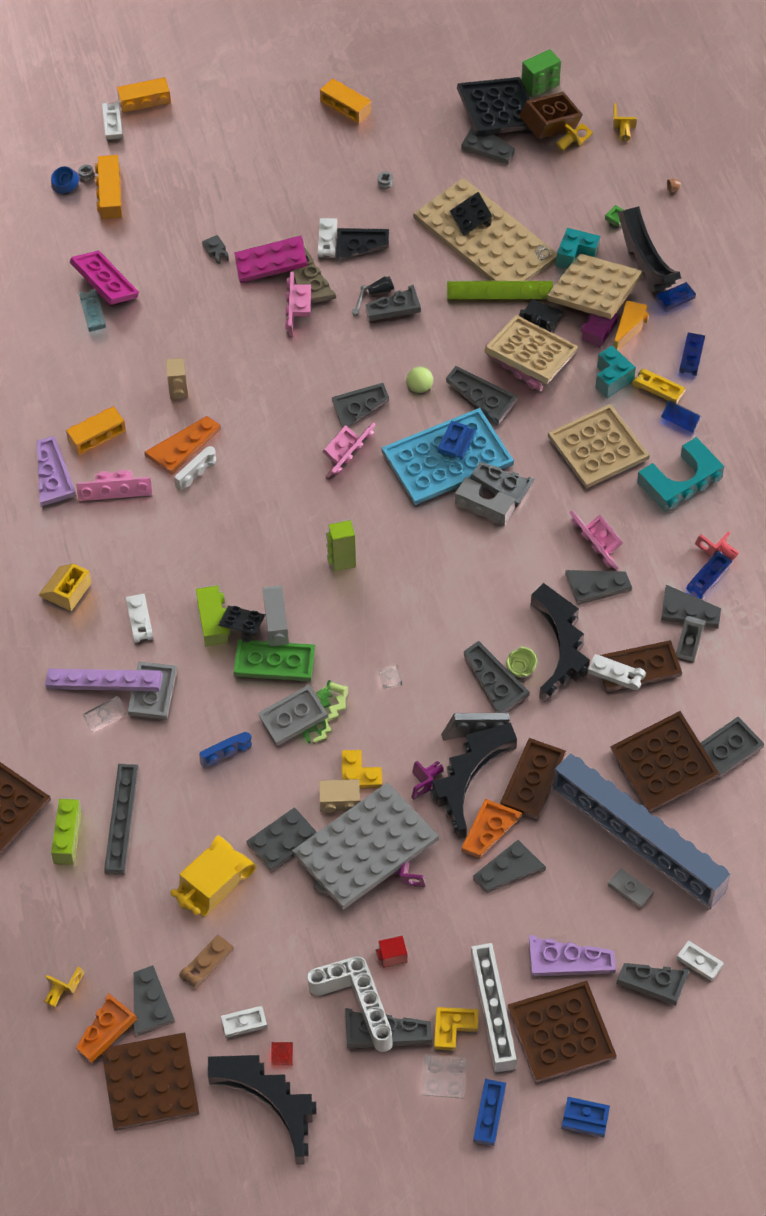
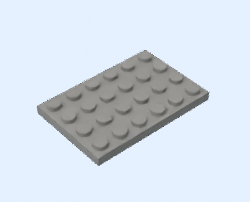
M387 782L292 851L299 862L344 910L399 870L405 862L407 864L437 842L439 835Z

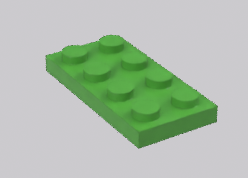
M238 639L234 676L311 682L315 645L289 643L286 645L270 646L269 641L251 640L245 643Z

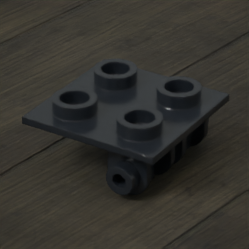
M479 192L450 210L463 235H466L481 224L485 227H489L492 224L491 217L493 216Z
M531 299L526 309H521L519 316L552 332L564 311Z
M228 605L219 626L241 631V639L247 643L252 640L253 635L257 634L265 614Z

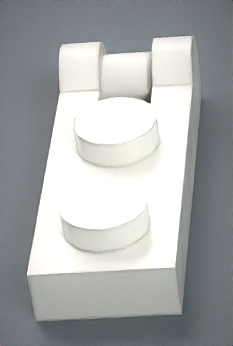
M119 101L114 102V104L102 103L106 140L123 138Z
M320 218L318 258H323V256L335 258L337 219Z
M206 447L174 476L175 487L178 490L182 491L185 487L190 486L192 481L198 475L203 474L208 466L216 464L214 447Z
M145 594L126 597L134 643L144 639H148V641L154 640Z
M597 654L594 655L588 668L589 674L632 690H639L641 686L640 681L646 675V672L641 668L635 669Z

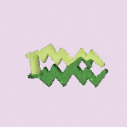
M328 680L326 687L316 692L324 708L330 706L331 714H328L329 718L318 723L322 724L324 728L318 730L315 725L302 732L308 743H311L308 733L314 731L320 735L313 739L314 743L328 739L325 733L332 732L328 721L339 717L337 711L346 710L347 686H341ZM331 691L341 694L335 696L339 704L331 706L327 699L332 697Z

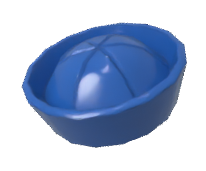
M67 166L57 168L51 176V187L60 194L71 192L79 183L78 173Z

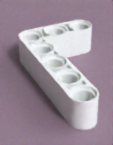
M356 956L310 970L307 978L309 991L313 995L320 996L352 986L375 1049L380 1052H386L392 1048L391 1027L364 958Z

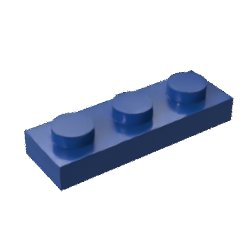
M485 1079L473 1138L474 1143L495 1146L506 1089L505 1082Z

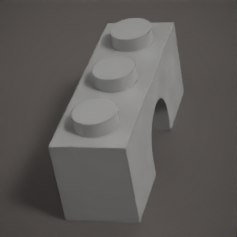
M465 477L455 493V504L463 509L466 508L474 512L478 516H484L494 523L505 526L515 510V498L498 492L493 499H483L481 497L482 484Z

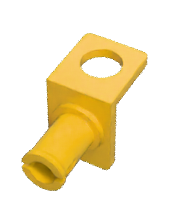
M614 103L613 128H620V140L624 141L625 136L626 141L631 138L630 128H636L637 117H617V103Z
M583 123L575 130L566 124L567 134L556 142V145L562 151L572 142L581 146L593 135V132ZM580 130L587 132L584 137L578 136Z
M77 967L68 984L46 974L45 978L52 984V987L43 1002L48 1005L51 1004L55 1008L63 991L74 994L85 973L82 968Z

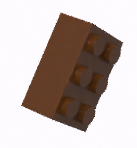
M564 92L526 101L519 116L535 136L541 139L567 132L566 124L572 129H576L583 114Z

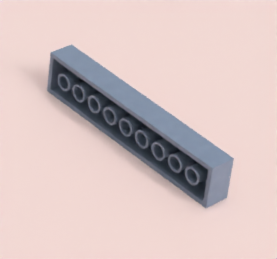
M570 753L555 768L554 790L711 909L726 893L730 873L724 866L715 863L708 854L699 851L691 841L683 839L675 829H670L659 817H654L643 805H638L627 793L617 789L614 783L601 777L597 770L585 765L581 758L575 757Z

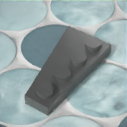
M455 366L446 377V382L477 408H480L484 414L498 425L517 402L518 396L460 367Z
M477 641L464 651V657L497 713H507L529 696L530 692L480 641Z
M345 1008L347 1049L374 1047L362 1013L353 1012L352 1009ZM386 1014L392 1031V1046L432 1044L430 1021L405 1017L397 1019L393 1018L392 1015Z

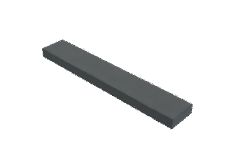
M118 764L104 867L105 874L125 875L139 770L138 765Z

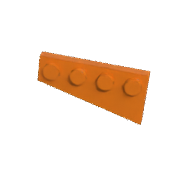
M205 416L145 451V457L173 475L221 430V425L210 417Z

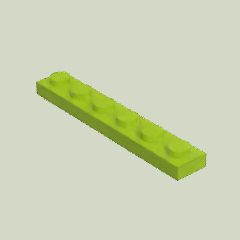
M447 281V299H547V295L553 288V281Z

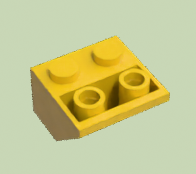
M74 563L59 566L39 593V597L72 611L92 584L89 570Z

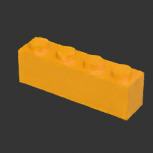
M118 155L98 156V163H95V172L98 174V176H95L96 186H99V189H96V197L100 200V202H96L97 212H101L102 219L122 217Z

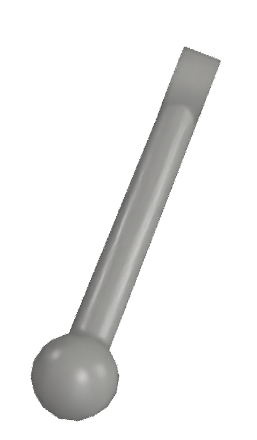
M365 285L361 286V293L356 308L352 310L354 316L359 315V307L364 292L367 291V286Z

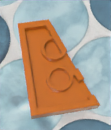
M110 993L105 997L106 1002L103 1007L99 1008L96 1012L94 1022L91 1026L87 1027L76 1046L77 1051L90 1063L98 1058L137 1020L136 1015Z

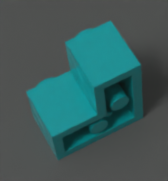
M567 228L557 251L556 267L568 269L574 263L579 253L596 258L599 252L601 236Z
M612 345L598 354L597 368L601 372L596 376L595 388L608 399L632 383L635 378L636 367Z

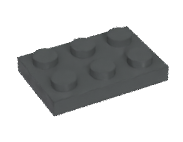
M736 717L701 742V745L719 772L720 777L718 779L764 748V742L739 717Z
M294 807L248 839L247 845L272 873L295 857L292 850L317 832Z

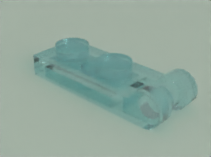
M95 289L84 293V291L78 293L89 332L106 328Z

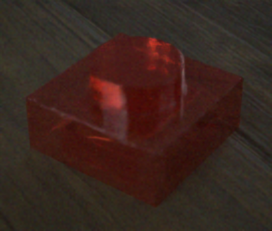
M272 1042L271 1065H293V1042Z

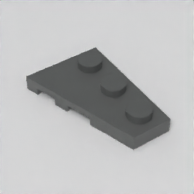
M454 713L441 734L442 739L445 741L462 738L467 734L509 723L510 716L509 713Z

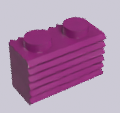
M615 313L612 319L590 314L588 323L585 322L581 327L582 340L601 348L616 326L618 314Z

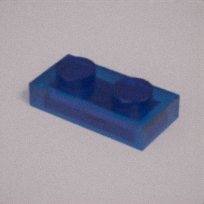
M685 282L657 294L656 300L664 311H667L695 299L696 293Z
M671 400L668 401L661 416L692 433H695L702 418L701 415Z

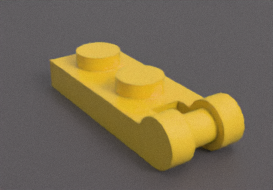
M641 369L638 377H635L632 381V385L635 388H642L674 404H677L685 393V387L646 369Z

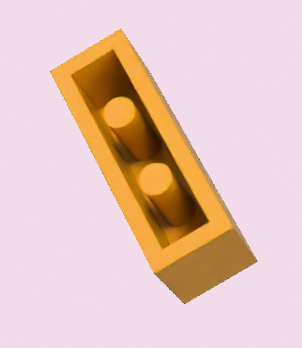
M166 77L117 87L122 113L171 103Z
M333 78L320 89V102L358 124L372 112L371 100L364 97L354 89L345 86Z
M112 406L67 429V440L79 456L126 432L125 420L116 408Z

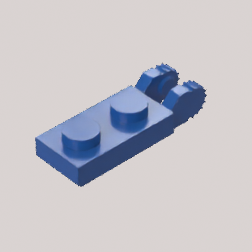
M248 732L240 733L199 753L200 764L203 768L213 766L225 757H232L237 751H247L252 746L251 734Z

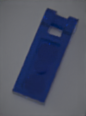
M688 332L679 373L684 374L686 372L697 376L705 335Z
M717 551L688 583L686 590L696 593L697 597L703 600L710 589L732 566L733 561ZM699 583H701V584L704 585V586H703L702 588H700V587L697 586V585H698Z

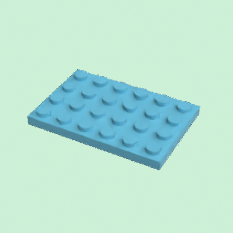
M480 408L382 447V453L414 505L459 488L465 477L470 479L479 462L499 467L502 470L514 465L513 458ZM451 420L467 425L471 429L476 428V434L463 461L458 457L453 458L438 453V446Z

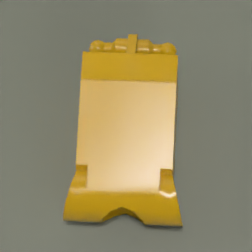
M217 835L210 848H207L179 874L178 889H172L170 894L177 899L179 907L182 909L191 910L194 915L201 914L205 917L239 884V881L250 877L257 869V865L242 853L235 851L228 841Z

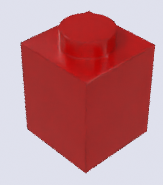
M403 936L378 941L379 949H375L377 960L382 961L383 968L408 963V953Z

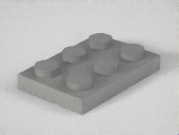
M138 662L137 670L162 671L160 691H132L128 716L167 720L177 666Z
M310 685L258 713L277 746L329 718Z

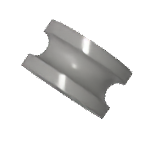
M82 165L78 169L81 180L90 181L94 178V170L91 165Z
M381 172L378 175V186L380 188L388 189L393 185L391 173Z

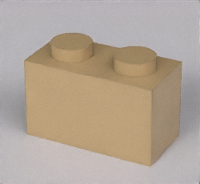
M184 358L166 359L170 399L188 397Z
M359 779L319 781L320 812L348 811L360 802Z

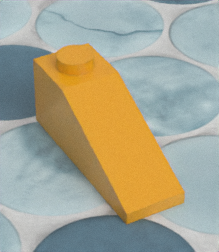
M626 301L614 342L616 350L620 351L642 330L643 324L648 322L649 313L646 312L647 305Z

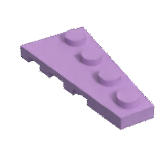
M55 436L38 440L40 506L75 497L76 492Z
M529 935L532 977L610 974L616 972L613 950L592 946L582 947L577 946L576 943L568 942L566 944L555 942L554 939L547 938L545 940Z

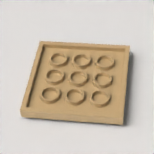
M579 253L574 263L569 266L549 292L547 300L612 319L643 277V271Z
M516 315L485 347L484 353L506 363L508 366L520 370L539 382L548 384L574 356L579 346Z
M611 404L548 432V438L586 489L649 460L650 455Z

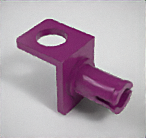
M418 761L414 762L412 773L420 781V784L413 788L411 796L413 800L430 791L433 777L444 772V768L439 761L426 768Z
M410 861L407 864L405 862L399 870L393 873L400 875L403 885L426 887L423 875L408 874ZM410 879H416L420 882H413Z

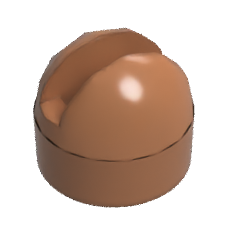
M678 179L667 180L669 193L677 192L680 189L681 183Z

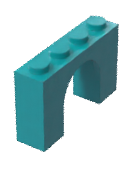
M697 437L682 445L680 455L695 472L693 478L681 482L673 481L667 478L654 463L638 471L637 483L664 512L674 509L680 502L689 500L695 493L704 491L710 484L720 481L723 477L725 466Z

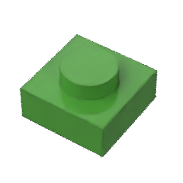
M615 205L605 215V220L619 228L621 223L618 212L624 209Z

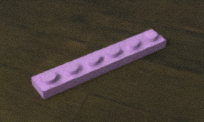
M48 668L45 687L46 689L160 691L163 674L162 671Z

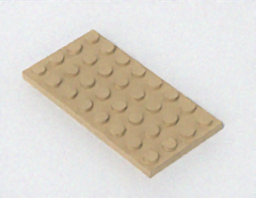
M465 178L413 213V217L490 281H530L556 262L557 253ZM479 192L493 216L491 217L492 224L489 227L481 224L466 235H463L450 210Z

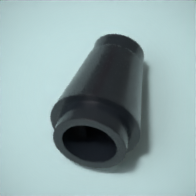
M384 276L367 286L370 296L391 293V290H394L390 276Z

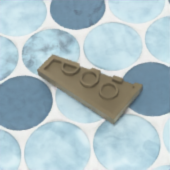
M305 248L308 266L292 270L296 285H311V303L336 299L335 292L331 290L328 281L324 279L320 269L316 267L313 258Z

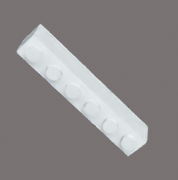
M489 943L471 946V960L494 1072L516 1070L517 1058L493 945Z

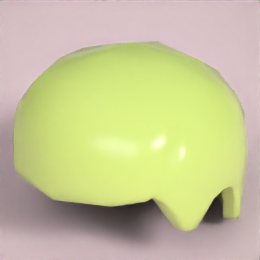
M422 366L414 367L409 371L406 378L407 386L415 393H424L431 389L434 381L431 371Z
M520 647L509 654L506 661L507 669L513 676L525 678L534 672L537 657L531 649Z

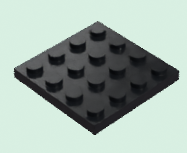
M520 77L457 84V91L476 136L531 130L519 116L526 101L530 100Z

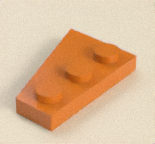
M485 799L464 841L461 852L480 859L522 817V813Z

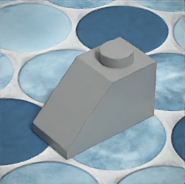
M691 616L686 617L676 652L677 657L695 661L706 620Z

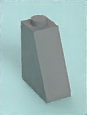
M282 585L263 587L269 645L289 644Z

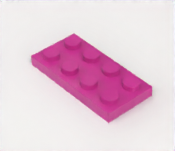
M302 235L234 252L240 283L308 266Z
M99 250L70 258L69 263L109 305L138 298L139 291Z

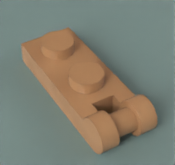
M217 934L198 956L181 970L179 977L189 981L190 986L197 989L234 950L233 945ZM196 971L199 973V975L195 976L192 973Z

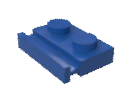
M451 420L438 446V453L453 458L458 457L463 461L476 434V428L471 429L467 425Z
M567 1097L561 1129L604 1138L610 1105Z

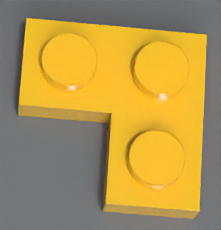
M342 750V780L359 779L360 789L382 787V767H362V750Z
M436 1007L434 1050L456 1051V1031L478 1032L479 1009Z

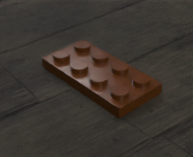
M671 640L600 655L635 669H643L646 675L640 681L641 685L682 676V670ZM602 679L606 692L627 688Z
M529 738L500 804L538 820L554 782L555 768L564 760L566 751Z

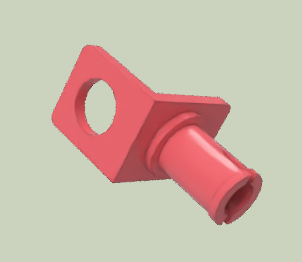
M729 531L716 545L702 534L698 536L695 545L710 557L720 551L733 561L740 553L726 543L730 535ZM701 541L705 542L709 548L704 547Z

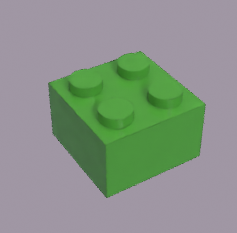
M549 49L522 62L521 80L527 93L532 98L560 85L561 60Z

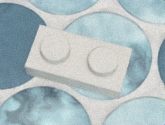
M689 940L677 955L678 961L711 982L724 964Z
M262 1006L221 1016L226 1038L267 1028Z

